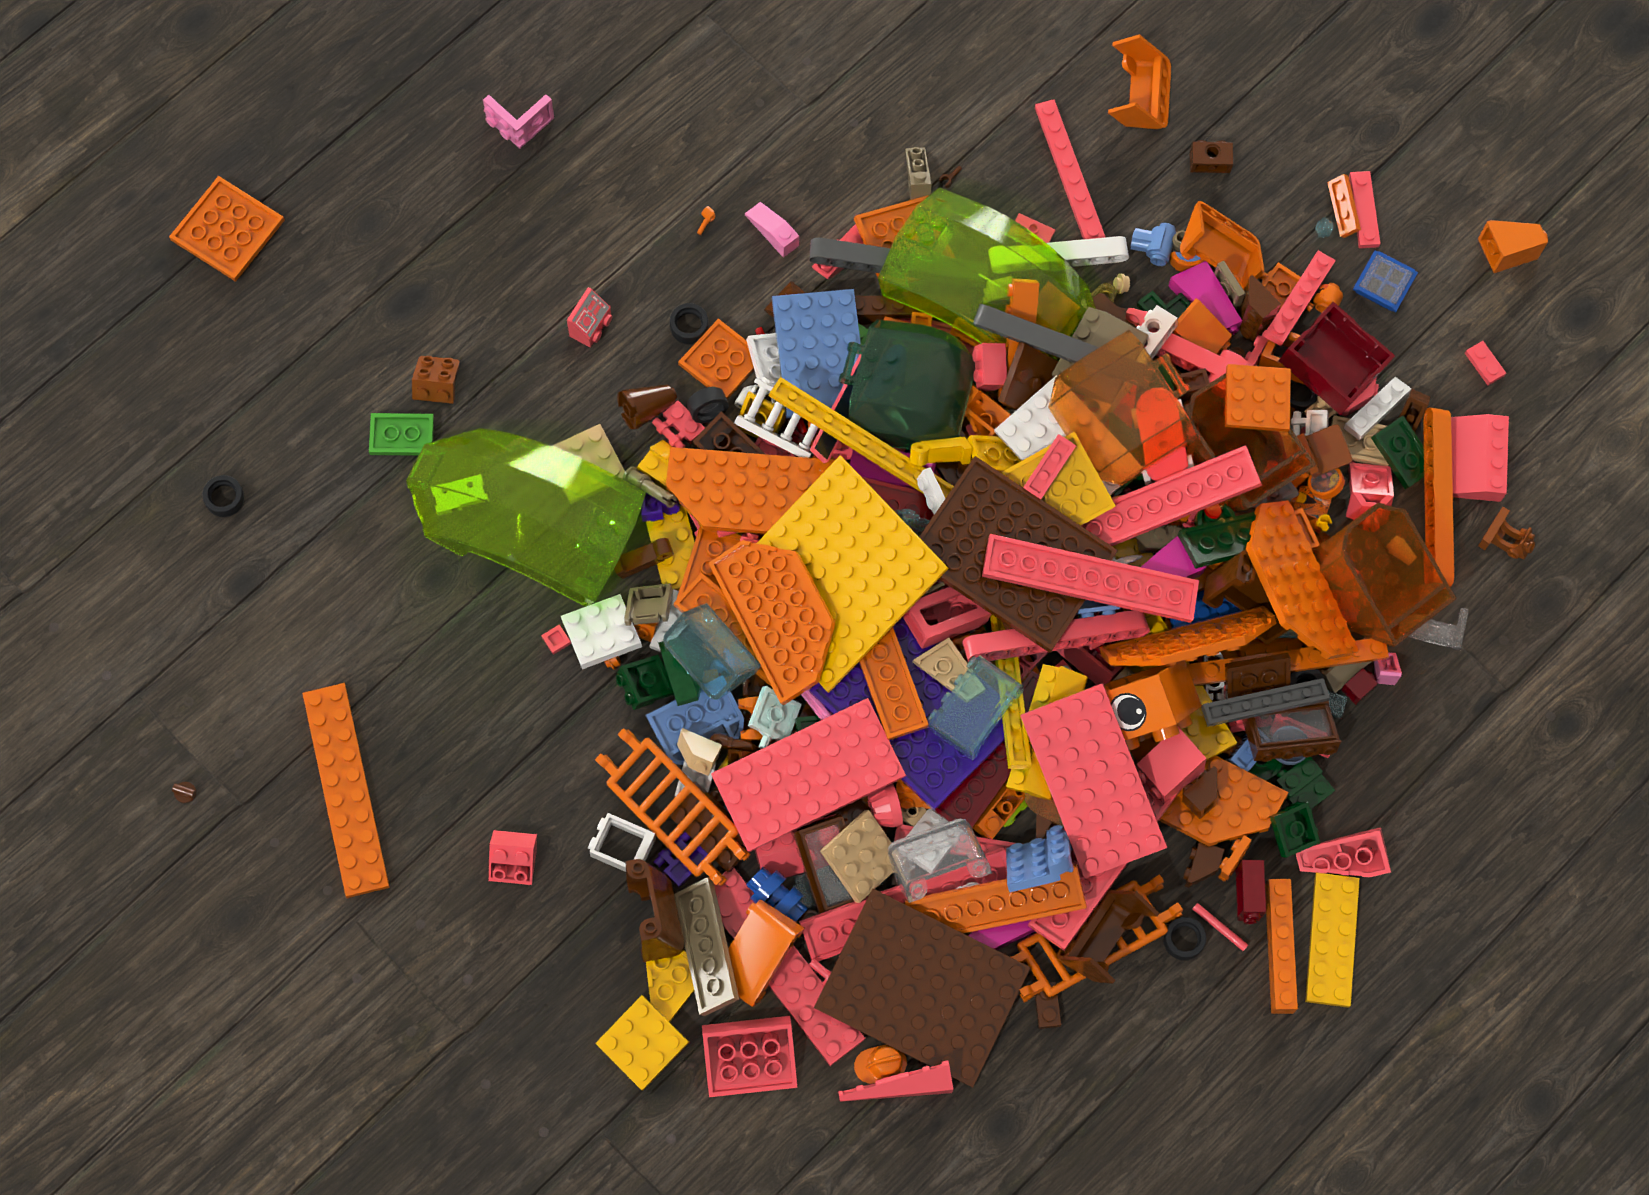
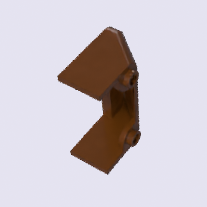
M1108 890L1066 950L1059 949L1057 958L1064 965L1093 982L1113 984L1115 979L1108 974L1109 966L1104 962L1125 929H1136L1142 924L1144 916L1157 917L1159 912L1137 891Z

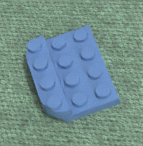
M723 676L703 685L698 701L677 706L676 700L646 715L664 753L675 764L683 765L685 760L677 746L682 728L707 739H710L715 733H722L733 737V739H739L740 731L743 730L744 726L743 715Z
M1061 825L1053 826L1050 830H1046V839L1036 838L1029 843H1015L1006 848L1007 886L1009 893L1061 880V874L1067 871L1073 872L1071 843Z

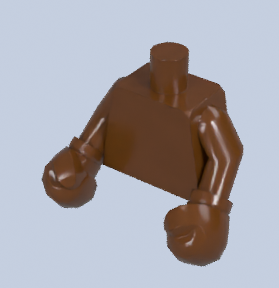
M715 733L709 739L721 744V750L723 748L728 749V765L760 750L751 741L733 739V737L722 733ZM715 787L710 790L709 794L719 804L724 805V800L718 788Z

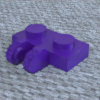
M641 492L642 521L663 519V512L667 515L677 514L680 509L679 500L674 501L670 499L676 504L669 508L648 493Z

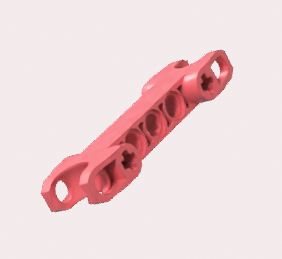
M1128 308L1125 318L1136 327L1138 325L1141 326L1145 321L1144 317L1147 311ZM1151 328L1149 331L1155 333L1158 329ZM1173 333L1156 354V356L1190 372L1206 368L1211 386L1208 391L1220 397H1225L1227 364L1253 366L1241 355L1230 350H1223L1219 356Z

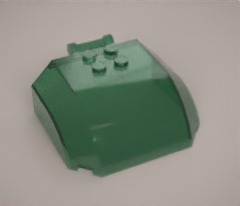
M877 319L869 326L864 345L856 342L848 343V355L843 373L839 376V382L853 385L849 400V420L889 446L911 450V445L916 442L960 436L975 371V362L972 355L961 340L934 327ZM856 354H862L856 376H851Z

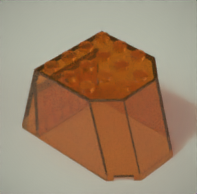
M1225 373L1191 395L1186 422L1185 447L1187 455H1192L1194 466L1245 445L1247 446L1262 486L1218 503L1223 506L1227 504L1233 511H1242L1258 504L1317 464L1291 428L1288 432L1225 427Z
M1376 503L1318 546L1316 560L1320 564V571L1329 584L1340 612L1346 620L1348 629L1355 633L1395 647L1456 600L1454 593L1410 516L1403 508Z

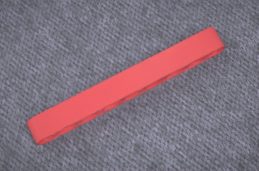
M1135 610L1118 612L1112 615L1073 619L1052 651L1139 638L1148 634L1150 629L1144 612ZM1015 629L972 635L962 641L967 660L972 664L1048 652Z

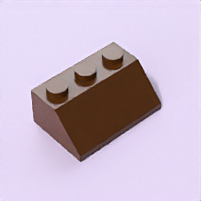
M1251 275L1245 287V296L1240 306L1239 316L1242 323L1239 329L1246 339H1250L1254 343L1257 336H1262L1263 332L1268 329L1281 303Z

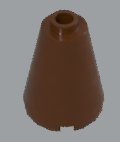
M668 384L626 389L617 394L618 407L622 406L624 413L621 414L622 418L631 430L638 429L675 404V399H677L675 389Z

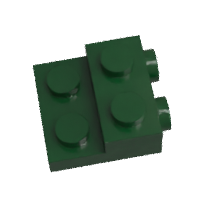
M659 655L622 665L617 671L616 682L619 687L623 686L626 692L624 695L627 705H632L633 710L652 705L656 700L674 695L667 672Z
M1306 757L1300 763L1295 764L1289 771L1286 768L1276 775L1278 779L1274 783L1275 786L1289 792L1286 800L1290 805L1296 802H1308L1311 809L1335 792V789L1322 775L1323 771L1311 757Z
M1296 802L1282 808L1281 812L1270 816L1280 854L1283 858L1292 856L1320 843L1319 832L1315 826L1312 816L1313 812L1308 802Z

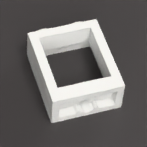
M609 813L606 818H601L597 830L600 831L596 838L593 837L588 846L592 858L626 872L624 862L599 852L611 825L643 838L634 859L646 861L656 840L655 833Z

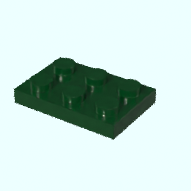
M1404 416L1399 417L1371 437L1404 489L1409 488L1424 477V446Z

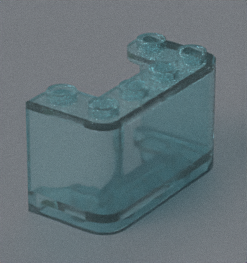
M981 655L977 658L975 656L971 658L966 666L968 667L964 675L960 674L954 682L955 688L951 693L948 691L941 700L942 706L939 710L934 709L928 718L930 721L929 728L933 733L972 761L979 753L980 744L983 745L985 743V739L1009 706H1012L1013 699H1018L1024 692V687L1021 683Z

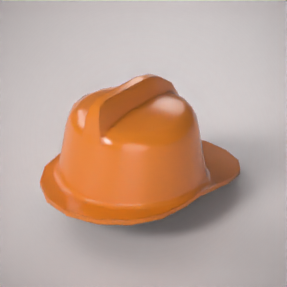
M881 1045L862 1051L856 1057L854 1070L860 1080L868 1084H875L877 1080L904 1073L907 1066V1058L904 1053L895 1048Z

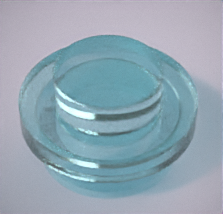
M1324 217L1321 221H1318L1316 232L1321 238L1330 236L1333 222Z

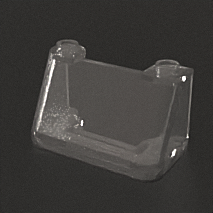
M955 819L896 840L888 847V856L896 883L909 903L919 900L926 895V880L967 866L970 875L976 878L992 874L990 864L971 825L965 819Z

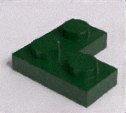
M1152 290L1139 300L1136 306L1141 311L1148 312L1149 310L1153 311L1156 305H1158L1178 319L1191 302L1180 293L1169 303L1165 304Z

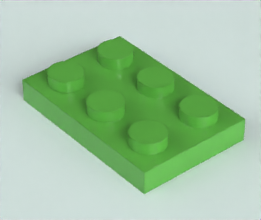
M371 413L369 454L432 456L434 415Z

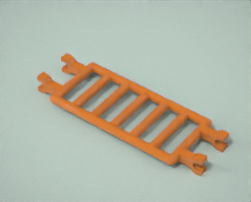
M623 728L618 733V736L634 751L618 768L608 755L600 754L595 759L611 775L607 780V786L656 834L661 842L694 876L698 877L705 872L716 886H723L728 879L711 864L727 846L739 860L743 859L745 861L751 855L734 839L739 833L735 824L650 738H645L640 742L629 729L626 731ZM648 748L656 757L624 791L617 782ZM663 763L670 770V773L639 806L631 797ZM678 778L685 787L653 821L645 812L669 785ZM692 793L699 802L677 827L667 835L660 826L686 797ZM707 808L714 817L682 851L674 842L696 817ZM721 822L729 832L697 866L689 856Z
M1159 874L1142 886H1139L1137 881L1133 880L1116 890L1137 891L1151 904L1147 895L1163 889L1164 880ZM1174 904L1157 917L1149 916L1157 927L1156 930L1146 935L1141 926L1132 929L1138 940L1127 945L1121 936L1116 943L1119 950L1108 955L1104 962L1109 966L1165 935L1168 932L1165 924L1182 916L1181 912L1183 909L1180 904ZM1035 933L1017 944L1019 953L1011 957L1021 963L1026 962L1038 980L1031 985L1019 989L1020 997L1024 1003L1042 991L1048 997H1052L1086 978L1078 972L1070 976L1063 963L1057 958V954L1049 941L1039 933ZM1037 942L1040 943L1063 980L1054 986L1050 985L1028 950V947Z

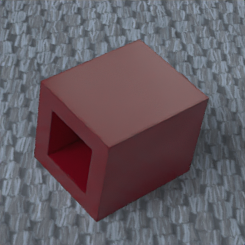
M1362 668L1343 686L1341 691L1357 705L1374 690L1378 683L1371 672H1366Z

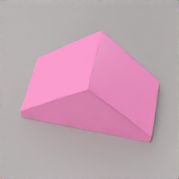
M1388 652V659L1374 661V676L1378 684L1395 685L1400 679L1402 672L1396 653Z

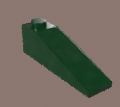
M680 637L667 638L662 642H658L677 706L698 701L702 689V678L705 677V667L708 665L704 648Z

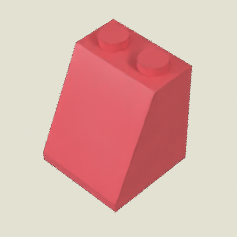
M1179 727L1180 733L1178 735L1162 740L1136 765L1141 782L1143 784L1146 782L1151 788L1150 792L1154 798L1160 799L1163 803L1199 777L1205 769L1206 757Z

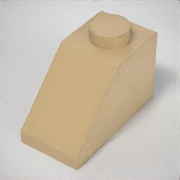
M684 728L680 732L677 743L688 767L709 776L718 760L722 745Z

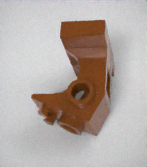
M1502 507L1478 547L1486 550L1489 544L1492 543L1506 551L1510 557L1525 560L1528 553H1532L1535 547V535L1532 533V528L1529 527L1528 530L1521 528L1519 531L1511 527L1505 520L1510 510ZM1507 534L1516 541L1514 544H1510L1502 538Z

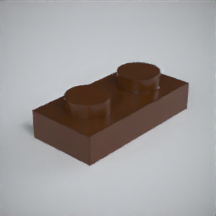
M1049 982L1051 986L1056 985V982ZM1044 991L1034 995L1038 1028L1061 1027L1058 995L1048 997Z

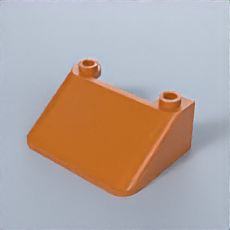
M1198 201L1195 204L1180 245L1181 255L1187 260L1193 259L1197 255L1215 268L1218 263L1225 261L1242 289L1245 290L1251 275L1258 279L1265 271L1259 240L1252 233L1211 206Z

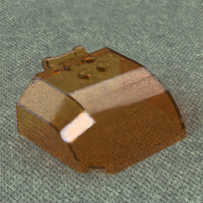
M1130 330L1094 350L1059 374L1054 380L1048 405L1050 412L1065 436L1073 432L1076 433L1101 480L1123 486L1192 444L1197 438L1188 415L1177 399L1191 390L1189 385L1185 384L1170 361L1171 357L1168 353L1153 361L1143 344ZM1161 365L1164 366L1178 388L1176 391L1172 392L1160 373L1158 367Z

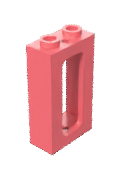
M948 587L920 598L902 617L921 649L947 638L987 624L991 613L967 598L973 610L933 626L928 625L920 611L962 595L955 589Z

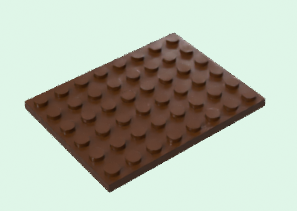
M975 456L919 538L949 568L939 580L1051 653L1085 599L982 577L989 535L994 534L1110 561L1118 550Z
M872 888L814 1008L930 1067L940 1065L943 1061L948 1060L951 1077L973 1088L1031 967Z

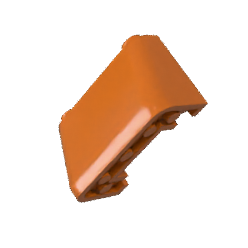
M759 900L756 904L752 902L746 911L748 917L728 948L738 995L751 1007L761 1002L769 982L788 951L793 947L797 937L800 938L805 929L763 900Z

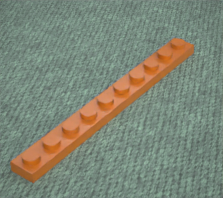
M1385 637L1356 640L1359 652L1354 655L1327 660L1320 655L1321 651L1313 646L1187 664L1194 686L1225 682L1226 663L1288 653L1291 658V673L1384 660L1389 658Z

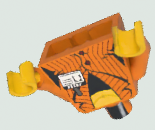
M1334 475L1330 481L1313 485V489L1318 492L1330 491L1337 485L1339 475ZM1300 486L1299 495L1289 500L1294 511L1301 508L1304 509L1313 531L1320 533L1321 530L1327 531L1329 529L1328 524H1332L1330 516L1327 515L1332 498H1316L1308 486Z

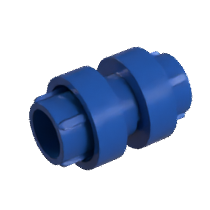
M763 866L746 884L754 893L750 899L755 904L759 900H763L796 922L808 909L800 901L804 895L795 886L789 891L782 884L786 878L778 870L771 874Z

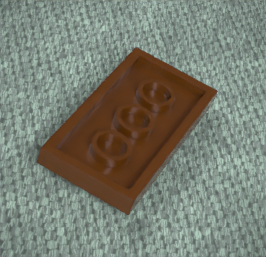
M693 782L733 822L730 813L697 782ZM690 793L669 817L679 824L697 805L699 800ZM705 808L686 828L685 832L694 839L714 815ZM720 822L700 846L709 854L729 831ZM738 833V835L734 839L746 849L742 841V838ZM728 846L715 859L727 872H731L740 861Z

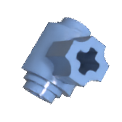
M1161 223L1160 226L1154 227L1152 231L1135 228L1131 249L1146 252L1152 264L1165 266L1170 259L1173 247L1172 239L1176 234L1175 226L1169 223Z

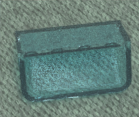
M707 603L683 612L663 638L665 647L702 690L714 700L724 697L761 668L760 663Z

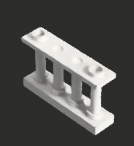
M764 376L762 379L756 378L754 383L761 387L748 413L744 414V416H737L734 424L798 457L812 458L814 454L810 451V444L818 430V427L811 423L803 441L799 445L792 442L793 438L791 437L801 418L795 412L784 433L779 435L773 432V426L783 407L777 401L766 423H763L761 426L755 422V416L767 391H771L774 387V381Z

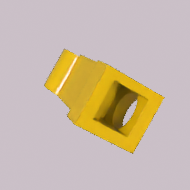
M966 437L916 442L911 445L909 460L917 466H924L927 463L960 461L962 465L970 464L972 447Z

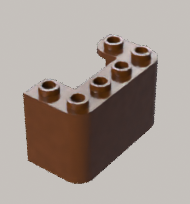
M1246 550L1241 551L1207 575L1203 602L1208 606L1218 608L1222 605L1225 598L1242 611L1260 606L1266 607L1275 615L1276 619L1274 626L1256 637L1266 644L1289 631L1280 625Z

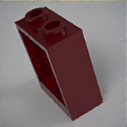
M1242 860L1235 870L1237 921H1243L1244 924H1256L1266 913L1264 860Z

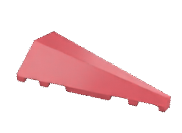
M948 1060L943 1061L940 1065L926 1066L919 1070L877 1080L875 1084L860 1085L854 1089L839 1091L840 1102L952 1093L953 1084Z

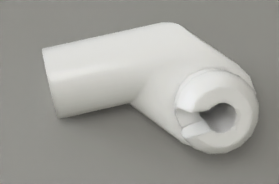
M759 385L744 387L734 403L735 406L741 409L747 393L750 391L757 395L760 389Z

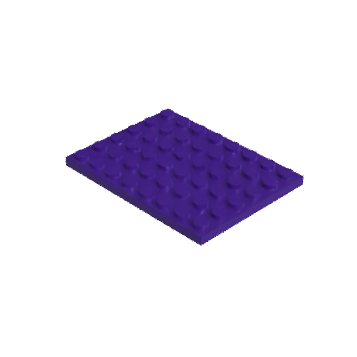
M902 617L893 628L929 727L889 740L906 774V777L901 780L935 811L1005 741L1000 696L974 672L986 690L983 694L966 703L913 663L914 659L939 643L921 649ZM859 662L829 693L820 683H817L810 689V693L832 715L868 698L879 719Z

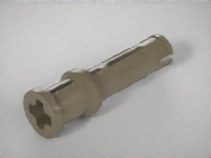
M634 466L629 467L625 471L623 481L626 484H632L637 491L648 493L669 508L676 504L670 500L677 501L676 496L652 482L647 474H641Z

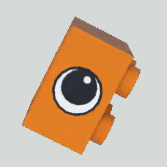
M1185 660L1178 661L1174 666H1156L1104 684L1129 751L1139 747L1140 742L1151 737L1154 738L1155 742L1178 735L1180 733L1178 727L1183 729L1193 724L1190 714L1202 706Z

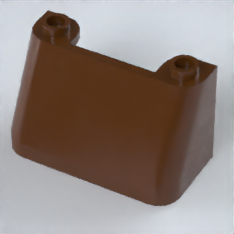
M634 859L625 861L628 892L637 893L641 897V901L651 900L655 915L654 918L644 920L639 927L642 961L648 962L680 955L684 949V938L670 878L644 860Z

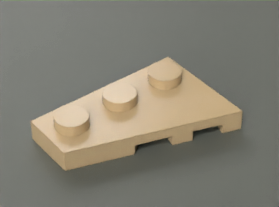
M950 638L945 639L913 660L915 665L966 703L983 694L986 690Z

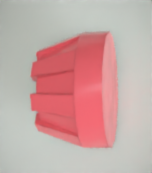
M893 783L867 795L868 807L880 826L897 827L903 825L900 802Z

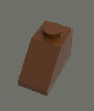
M1411 389L1399 417L1404 416L1415 432L1431 397Z

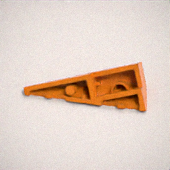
M953 368L963 388L953 393L952 396L964 416L969 420L973 431L980 436L999 437L994 430L1012 413L985 392L977 389L976 385Z

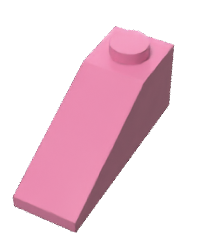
M758 203L745 213V216L783 258L799 247V235L795 230L763 203Z

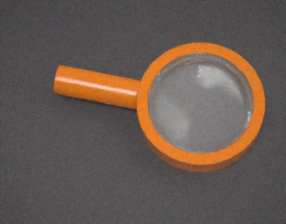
M1339 468L1315 478L1310 474L1308 478V487L1311 493L1319 499H1330L1341 492L1345 483L1344 476Z

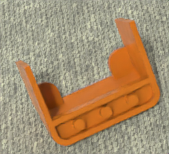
M1140 34L1113 42L1112 46L1123 54V69L1131 75L1130 100L1127 105L1109 109L1108 114L1126 127L1162 129L1167 127L1171 80L1170 60Z

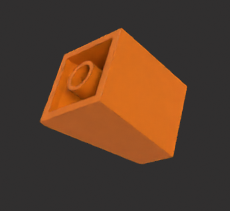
M1490 220L1487 221L1478 240L1493 273H1497L1537 260L1548 243V236L1542 230L1540 224Z
M1197 298L1177 319V327L1172 332L1217 355H1220L1223 350H1228L1232 345L1230 343L1232 334Z

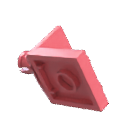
M1350 463L1348 467L1350 499L1346 517L1363 522V528L1368 532L1369 525H1371V532L1377 531L1380 523L1388 520L1394 498L1390 466Z

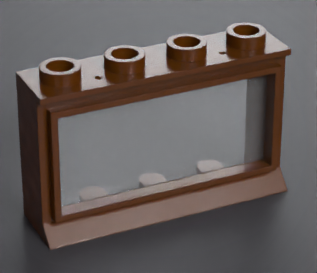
M1329 700L1242 719L1254 761L1262 760L1263 762H1268L1272 759L1280 758L1287 760L1300 756L1331 755L1337 753L1341 744L1329 707Z
M841 814L808 824L791 832L796 841V849L801 857L804 874L808 878L811 888L810 892L815 900L818 914L854 902L820 852L824 846L849 825L848 819L843 818Z

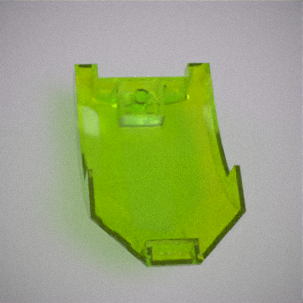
M940 187L919 203L894 239L878 277L882 296L935 317L965 333L980 344L1005 343L1006 346V338L976 327L972 323L979 304L1005 312L1006 305L1010 304V297L1007 296L1008 284H1011L1012 278L1037 280L1040 283L1036 324L1067 336H1073L1088 307L1096 309L1088 285L1071 265L1041 238L1006 215ZM1040 351L1059 362V357Z
M482 428L424 444L406 480L426 538L460 556L471 552L506 566L585 607L596 601L618 563L634 529L646 492L571 453L523 436Z

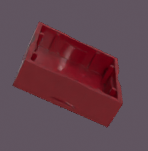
M1332 302L1309 329L1304 331L1286 350L1278 361L1286 368L1291 369V372L1339 415H1342L1390 363L1395 355L1375 337L1365 332L1336 303Z

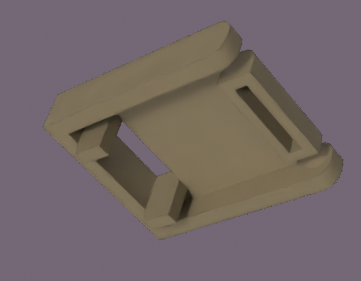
M671 583L630 588L624 616L625 625L630 626L631 622L634 625L660 622V619L663 622L668 621L673 596ZM660 596L659 598L642 599L644 597Z

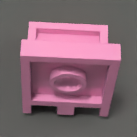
M490 95L483 99L487 123L493 128L496 127L504 139L511 140L519 149L554 119L552 99L547 95L543 96L518 120Z

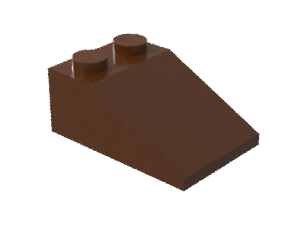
M722 411L692 441L698 449L765 454Z

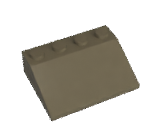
M1088 307L1072 337L1136 361L1149 336L1105 311ZM1060 358L1052 373L1053 378L1057 375L1072 392L1109 404H1113L1124 383Z

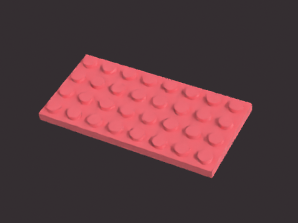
M1103 683L1020 715L1085 879L1167 848Z
M868 698L711 773L748 853L906 777Z

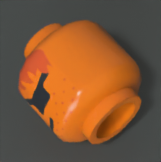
M1334 283L1322 284L1313 298L1316 310L1322 313L1332 302L1339 306L1343 299V293L1339 286Z

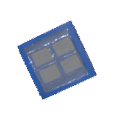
M1375 250L1355 284L1353 291L1390 311L1396 312L1418 272Z

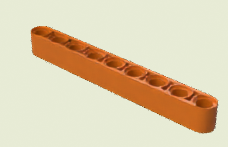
M1427 408L1423 416L1426 582L1429 586L1450 588L1454 582L1451 413L1448 410Z

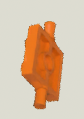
M1278 262L1273 270L1268 273L1264 272L1259 278L1262 280L1261 284L1281 303L1279 311L1301 277ZM1309 302L1306 310L1310 312L1315 305Z

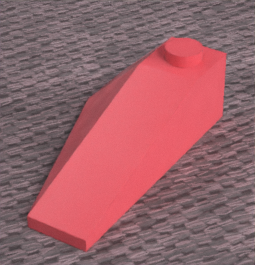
M1381 827L1325 841L1296 853L1299 869L1304 872L1373 877L1391 873Z

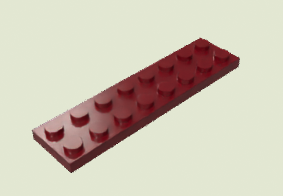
M1031 671L1022 683L1025 713L1030 709L1040 676L1034 671ZM1005 741L934 811L966 835L971 832L1009 778L1011 769H1008Z

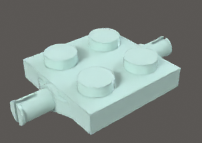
M768 686L762 687L748 724L749 727L763 735L758 746L761 749L769 746L771 739L779 741L790 736L795 718H797L801 704L795 700H791L785 705L780 704L774 690Z

